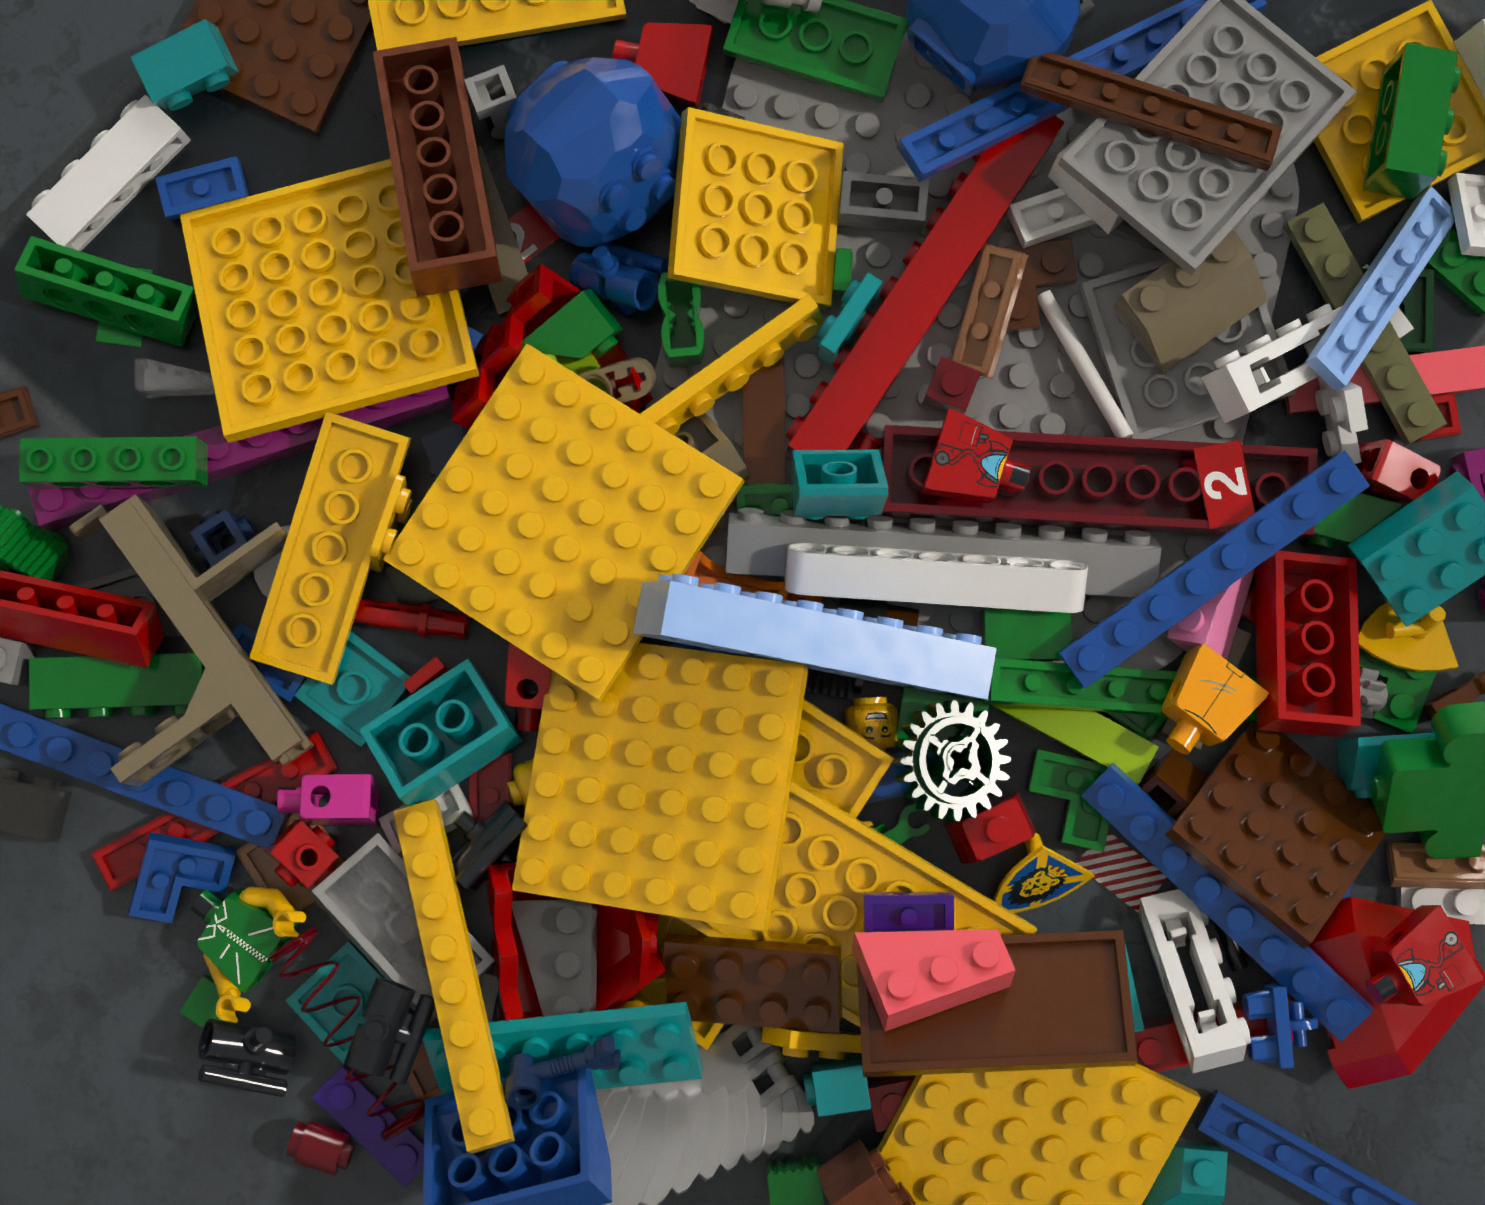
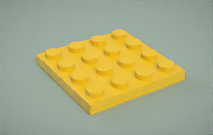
M1432 0L1315 57L1357 91L1344 108L1316 137L1314 143L1358 224L1408 199L1363 190L1382 72L1384 67L1406 43L1458 52L1456 67L1461 68L1458 88L1454 94L1451 93L1449 109L1454 110L1453 124L1449 134L1444 135L1442 150L1447 151L1446 166L1443 174L1440 177L1437 176L1430 186H1434L1452 177L1455 173H1460L1485 160V100Z
M690 107L685 109L681 117L667 278L794 304L809 294L819 306V309L830 307L832 303L844 143Z

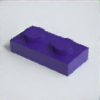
M864 892V932L954 930L953 892Z

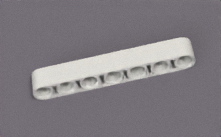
M793 543L788 545L785 590L790 593L809 596L1077 613L1084 609L1088 566L1080 562L1068 560L818 543Z

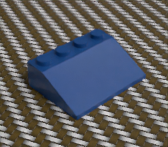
M590 1068L543 1080L541 1085V1101L532 1108L515 1109L507 1104L515 1141L473 1154L466 1150L454 1092L425 1099L423 1205H603L612 1202L611 1160ZM507 1078L501 1079V1081H502V1086H503V1090H504V1094H505V1081H506Z

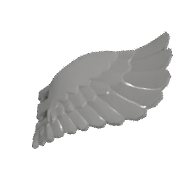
M733 1024L725 1032L717 1035L708 1050L697 1044L703 1064L702 1079L595 1090L611 1160L612 1202L603 1205H659L665 1200L670 1190H673L677 1195L686 1192L697 1175L706 1182L713 1178L720 1164L724 1167L725 1171L729 1172L738 1164L742 1156L749 1163L757 1159L761 1152L770 1157L778 1150L781 1142L791 1144L799 1130H802L804 1134L811 1132L815 1124L814 1113L811 1106L807 1105L806 1094L796 1077L788 1074L783 1065L786 1060L779 1047L761 1042L763 1027ZM748 1036L753 1047L739 1057L733 1045ZM769 1074L774 1085L760 1095L754 1082Z

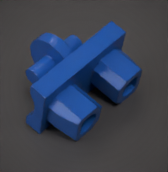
M1278 983L1263 984L1264 990L1243 994L1242 1001L1245 1018L1248 1020L1267 1018L1268 1034L1251 1036V1043L1247 1044L1248 1058L1254 1062L1271 1063L1280 1069L1294 1068L1291 1031L1293 1032L1295 1047L1307 1046L1306 1030L1318 1028V1018L1304 1017L1303 1001L1290 1002L1291 1018H1289L1286 986H1278Z

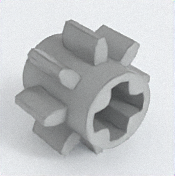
M1364 667L1360 668L1361 718L1371 720L1373 719V712H1378L1385 706L1388 690L1386 684L1377 680L1378 670Z

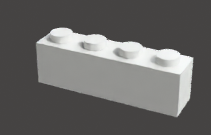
M144 95L139 101L134 100L123 109L120 115L121 119L110 130H104L99 133L92 141L91 149L80 160H74L65 167L61 174V179L51 190L42 191L33 200L32 209L26 215L56 244L82 251L191 141L169 116L152 103L148 96Z

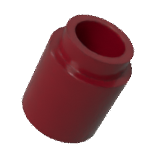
M310 1121L308 1125L298 1122L290 1138L286 1155L295 1158V1163L335 1176L339 1168L344 1170L348 1168L355 1145L348 1143L349 1133Z

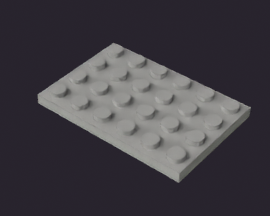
M1208 0L1135 79L1282 126L1276 152L1269 170L1265 171L1098 117L1066 151L1058 165L1192 276L1344 108L1357 91L1247 1Z

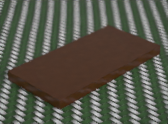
M1123 930L1001 935L1016 970L1009 988L888 1031H884L857 964L863 1077L1136 1066L1138 1059Z

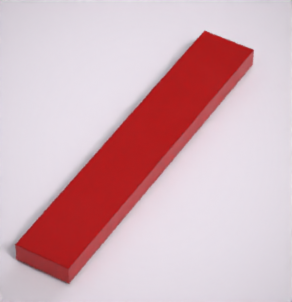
M317 731L308 736L314 746L287 766L282 765L279 760L274 762L269 757L221 784L276 804L279 787H301L303 775H330L340 768L321 732ZM167 812L96 850L91 855L109 890L115 891L137 879L149 832L206 842L222 832Z

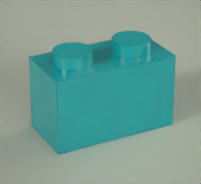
M206 19L131 56L132 62L152 103L164 109L169 108L171 111L189 105L193 102L192 96L205 89L207 92H213L227 86L230 83L229 77L239 73L218 27Z
M861 1055L846 1056L844 1060L825 1059L810 1062L811 1073L803 1074L807 1105H816L818 1117L871 1109L867 1077H863Z

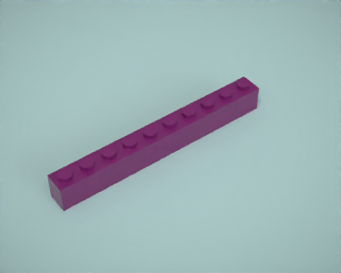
M448 384L337 415L383 429L453 407L454 399ZM324 418L228 443L223 436L221 425L186 436H196L208 444V483L313 451ZM27 485L38 525L52 531L69 527L100 504L111 511L134 494L143 501L149 502L194 488L35 489Z

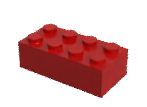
M1278 551L1255 568L1257 684L1269 692L1265 700L1257 707V730L1340 737L1361 727L1357 559Z

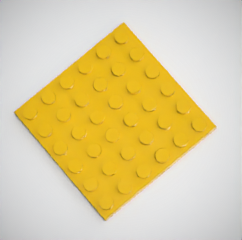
M391 159L180 214L223 436L228 443L321 419L328 412L339 414L480 376L459 289L417 297L409 271Z
M526 344L393 543L390 554L387 553L383 560L597 700L602 701L644 637L633 634L642 582L657 581L659 574L670 576L672 574L684 575L744 484V480L531 345Z
M639 643L602 701L597 700L551 670L549 693L544 696L523 820L528 826L521 832L512 890L768 932L809 666L792 662Z
M1138 1063L1136 1066L916 1075L877 1150L891 1169L889 1172L897 1183L902 1182L914 1199L915 1205H1142L1201 1097L1197 1091Z

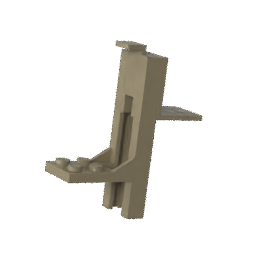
M136 494L111 511L100 504L69 526L73 534L81 540L87 539L103 527L106 529L205 667L184 716L178 719L175 715L166 719L154 729L155 737L143 745L140 742H136L117 755L120 762L110 769L120 783L141 787L238 716L242 718L271 760L274 762L279 760L284 766H287L314 746L210 603L283 551L288 534L277 522L203 574L199 573L155 510Z

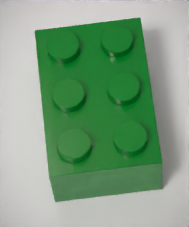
M1406 43L1384 67L1363 185L1364 191L1413 199L1422 190L1428 188L1437 176L1440 177L1443 174L1447 161V151L1442 150L1444 135L1449 134L1454 119V110L1449 109L1451 93L1454 94L1456 92L1461 77V68L1456 67L1458 52Z

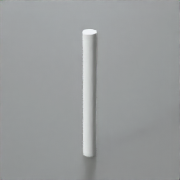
M1051 290L1041 293L1037 296L1039 306L1115 437H1132L1134 435L1133 431Z

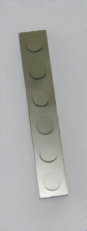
M1323 202L1287 221L1283 227L1325 303H1329L1332 310H1335L1344 305L1364 274ZM1389 320L1360 365L1406 446L1447 423Z

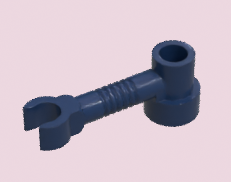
M614 1037L600 1038L594 1044L588 1045L583 1051L536 1063L535 1058L529 1054L514 1055L509 1060V1077L505 1081L506 1103L515 1109H529L541 1101V1085L543 1080L587 1068L592 1070H612L621 1065V1051L619 1049L615 1050Z

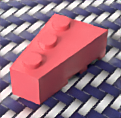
M998 929L854 933L852 951L884 1031L1009 988L1016 971Z

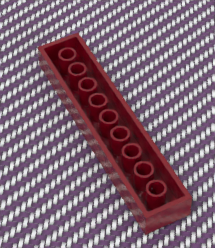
M885 425L882 432L881 461L889 487L888 497L881 514L883 516L1222 536L1237 525L1210 529L1194 448L1220 443L998 431L1013 440L1007 460L1030 466L1031 471L1024 492L999 485L995 499L991 503L921 493L941 428ZM1241 444L1255 512L1317 468L1318 449ZM1315 525L1295 540H1303L1315 535Z

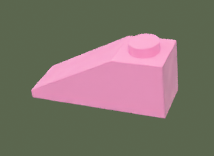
M1255 568L1172 626L1167 638L1185 652L1205 643L1227 660Z

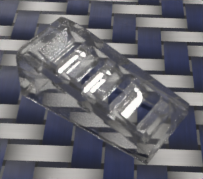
M135 358V389L147 398L215 395L212 375L210 373L145 358Z

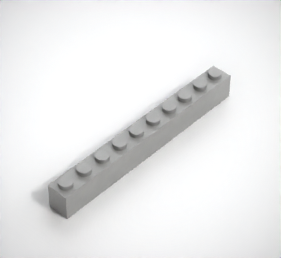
M750 507L738 509V514L729 512L726 573L785 577L788 545L793 543H818L1075 561L1088 566L1085 594L1136 597L1155 584L1159 577L1162 548L1156 538L1151 537L1150 533L1139 530L1125 531L1124 536L1108 535V531L1100 528H1083L1081 533L1065 532L1064 528L1054 525H1042L1036 531L1021 530L1022 526L1014 523H997L996 528L978 527L979 524L977 522L969 520L953 521V526L935 525L936 521L929 518H911L910 523L892 522L893 519L891 517L883 515H870L867 517V521L849 520L850 518L846 516H826L823 519L811 520L803 516H794L793 510H784L781 512V515H764L763 510Z

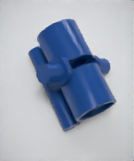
M609 242L596 246L592 254L586 252L579 254L571 265L569 281L581 291L592 289L597 297L610 300L611 304L618 308L623 316H629L636 309L645 311L654 305L658 298L659 278L656 273L668 272L669 259Z

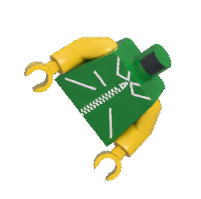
M240 888L228 895L224 901L208 890H205L195 900L190 909L208 923L197 940V945L203 952V957L220 998L216 1005V1015L220 1020L237 1023L238 1018L236 1017L235 1010L247 1012L250 1009L251 1003L248 999L240 997L241 991L245 994L261 983L274 963L270 962L271 959L268 956L287 944L291 937H298L299 933L295 930L300 923L306 920V914L302 911H294L293 906L286 897L276 888Z

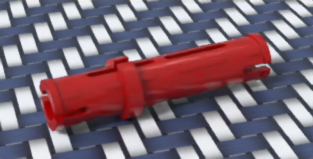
M361 599L353 623L417 632L420 637H428L429 634L466 640L470 617L463 612L435 609L432 604L423 603L421 606H410L400 603Z

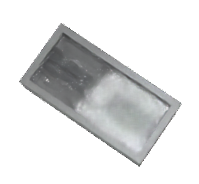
M377 833L312 890V899L385 979L398 982L416 991L410 1006L415 1011L421 994L433 997L404 860ZM468 932L479 979L493 966L495 960ZM436 1007L434 1008L429 1024L438 1017Z

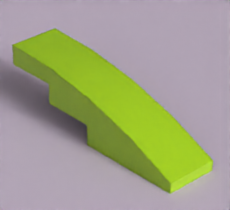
M989 703L995 709L1048 739L1057 741L1090 761L1099 763L1106 768L1114 763L1138 785L1159 746L1095 711Z

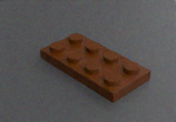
M667 934L664 940L667 1004L687 1002L691 1021L840 1033L842 1027L840 946Z

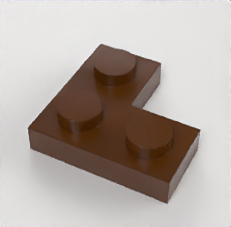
M1072 239L1041 242L1022 249L1021 245L1001 247L1028 255L1006 334L1039 330L1041 327L1036 288L1076 283L1077 275Z

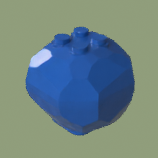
M907 0L905 5L909 27L907 29L909 44L952 84L969 96L977 88L987 90L1022 80L1028 60L1034 56L1049 52L1065 56L1081 12L1080 0Z
M598 57L577 59L572 62L559 61L551 65L517 98L518 100L512 103L508 111L509 121L505 127L506 176L560 238L577 246L584 247L603 245L617 240L644 226L675 194L681 118L652 76L641 66L629 60Z

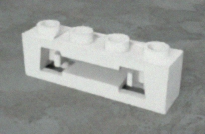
M1328 303L1306 314L1309 323L1302 326L1298 318L1275 330L1279 338L1272 341L1269 334L1245 345L1248 354L1241 357L1238 350H1235L1215 360L1214 364L1217 370L1201 378L1224 424L1248 414L1318 377L1319 375L1306 362L1272 380L1269 379L1264 367L1253 372L1251 369L1314 339L1304 345L1308 355H1310L1342 306L1332 310Z
M1180 889L1140 898L1139 917L1192 1073L1244 1061L1246 1046L1251 1043V1036L1244 1017L1237 1018L1233 1007V1004L1237 1002L1235 989L1230 977L1223 978L1218 964L1223 962L1222 954L1216 938L1209 939L1205 925L1209 924L1208 916ZM1164 931H1166V932H1167V935H1168V941H1167V940H1166V937H1165V934H1164ZM1187 932L1191 941L1189 954L1209 1010L1198 1012V1022L1196 1024L1193 1018L1195 1003L1176 950L1178 947L1186 946L1185 938ZM1215 1016H1217L1220 1026H1217Z

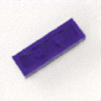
M344 1064L312 1098L401 1185L406 1187L424 1168V1140L411 1127L387 1141L382 1140L383 1137H380V1133L400 1117L393 1110L375 1117H368L367 1111L379 1096L362 1080L345 1082V1076L351 1069ZM353 1073L350 1076V1078L356 1077L357 1075ZM382 1100L372 1113L389 1106Z

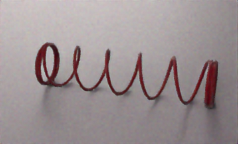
M312 927L271 953L268 958L271 959L270 962H275L302 945L281 968L279 976L282 978H289L324 966L335 965L332 972L312 992L301 1007L302 1012L309 1013L344 1001L357 999L354 1007L325 1038L323 1046L333 1047L352 1041L354 1035L327 1044L331 1037L359 1007L361 997L356 995L347 996L308 1009H305V1007L335 975L339 963L337 961H328L296 972L283 974L291 962L319 933L316 930L317 927ZM394 1065L387 1066L386 1071L393 1069ZM351 1068L345 1076V1082H354L372 1075L365 1073L350 1078L356 1070ZM393 1082L367 1111L368 1117H375L410 1104L422 1103V1105L411 1110L380 1133V1137H383L382 1140L384 1141L405 1131L421 1120L425 1114V1100L422 1099L405 1101L372 1113L398 1084L396 1082Z

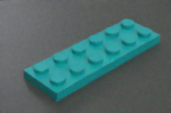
M687 1002L488 1022L501 1079L509 1077V1060L514 1055L529 1054L535 1058L536 1063L583 1051L588 1045L594 1044L596 1040L603 1037H614V1048L621 1051V1065L612 1070L591 1069L595 1090L702 1079L703 1064ZM440 1027L426 1029L423 1043L440 1093L444 1095L454 1092Z

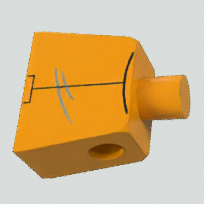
M1205 643L1189 649L1181 662L1162 705V712L1177 723L1167 738V743L1176 751L1186 755L1191 752L1198 740L1207 746L1221 743L1265 700L1269 692Z

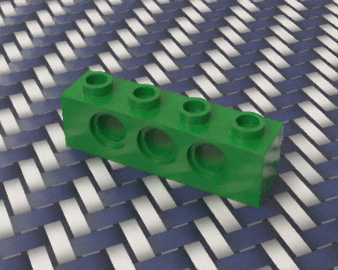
M33 236L30 237L14 269L19 291L23 298L179 347H183L198 314L194 287Z
M196 436L20 438L19 482L35 489L208 487V444Z

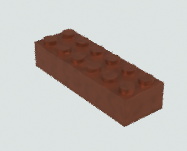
M452 37L373 51L409 271L417 297L502 282L457 38Z

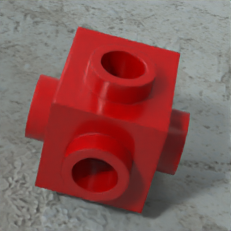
M294 820L264 851L278 864L274 872L291 888L297 883L304 888H309L312 884L317 887L335 871L336 868L332 863L339 857L331 849L335 844L333 839L318 826L311 830L302 820ZM304 850H307L309 857L307 862L303 864L300 856Z

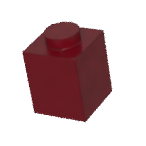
M941 356L922 405L943 413H947L948 409L951 408L965 414L981 371Z

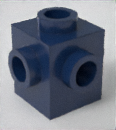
M228 509L223 511L216 510L206 515L199 521L200 525L190 531V534L197 543L193 549L206 568L213 567L258 535L245 515L239 518L237 514ZM233 536L236 543L225 549L224 541L226 538Z

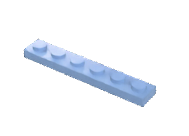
M1432 186L1417 195L1305 361L1334 391L1346 387L1455 222L1452 207Z

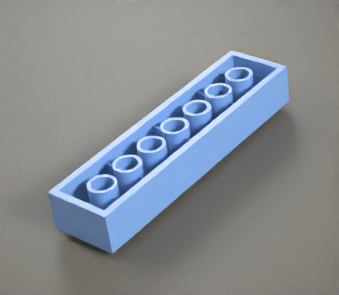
M659 574L657 581L642 582L633 634L747 657L805 664L809 666V669L888 685L963 698L988 700L997 648L981 645L982 637L965 633H956V635L943 633L941 628L926 625H917V627L903 625V620L888 617H864V612L838 608V610L823 608L824 604L807 600H797V602L782 600L783 596L763 591H756V593L741 591V587L715 582L714 585L700 583V586H698L699 578L682 574H672V576Z

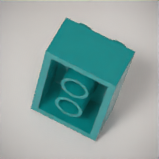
M1458 471L1347 545L1389 607L1406 627L1485 575V502L1474 485Z
M469 659L458 664L359 729L398 798L408 807L437 798L523 741L483 675Z

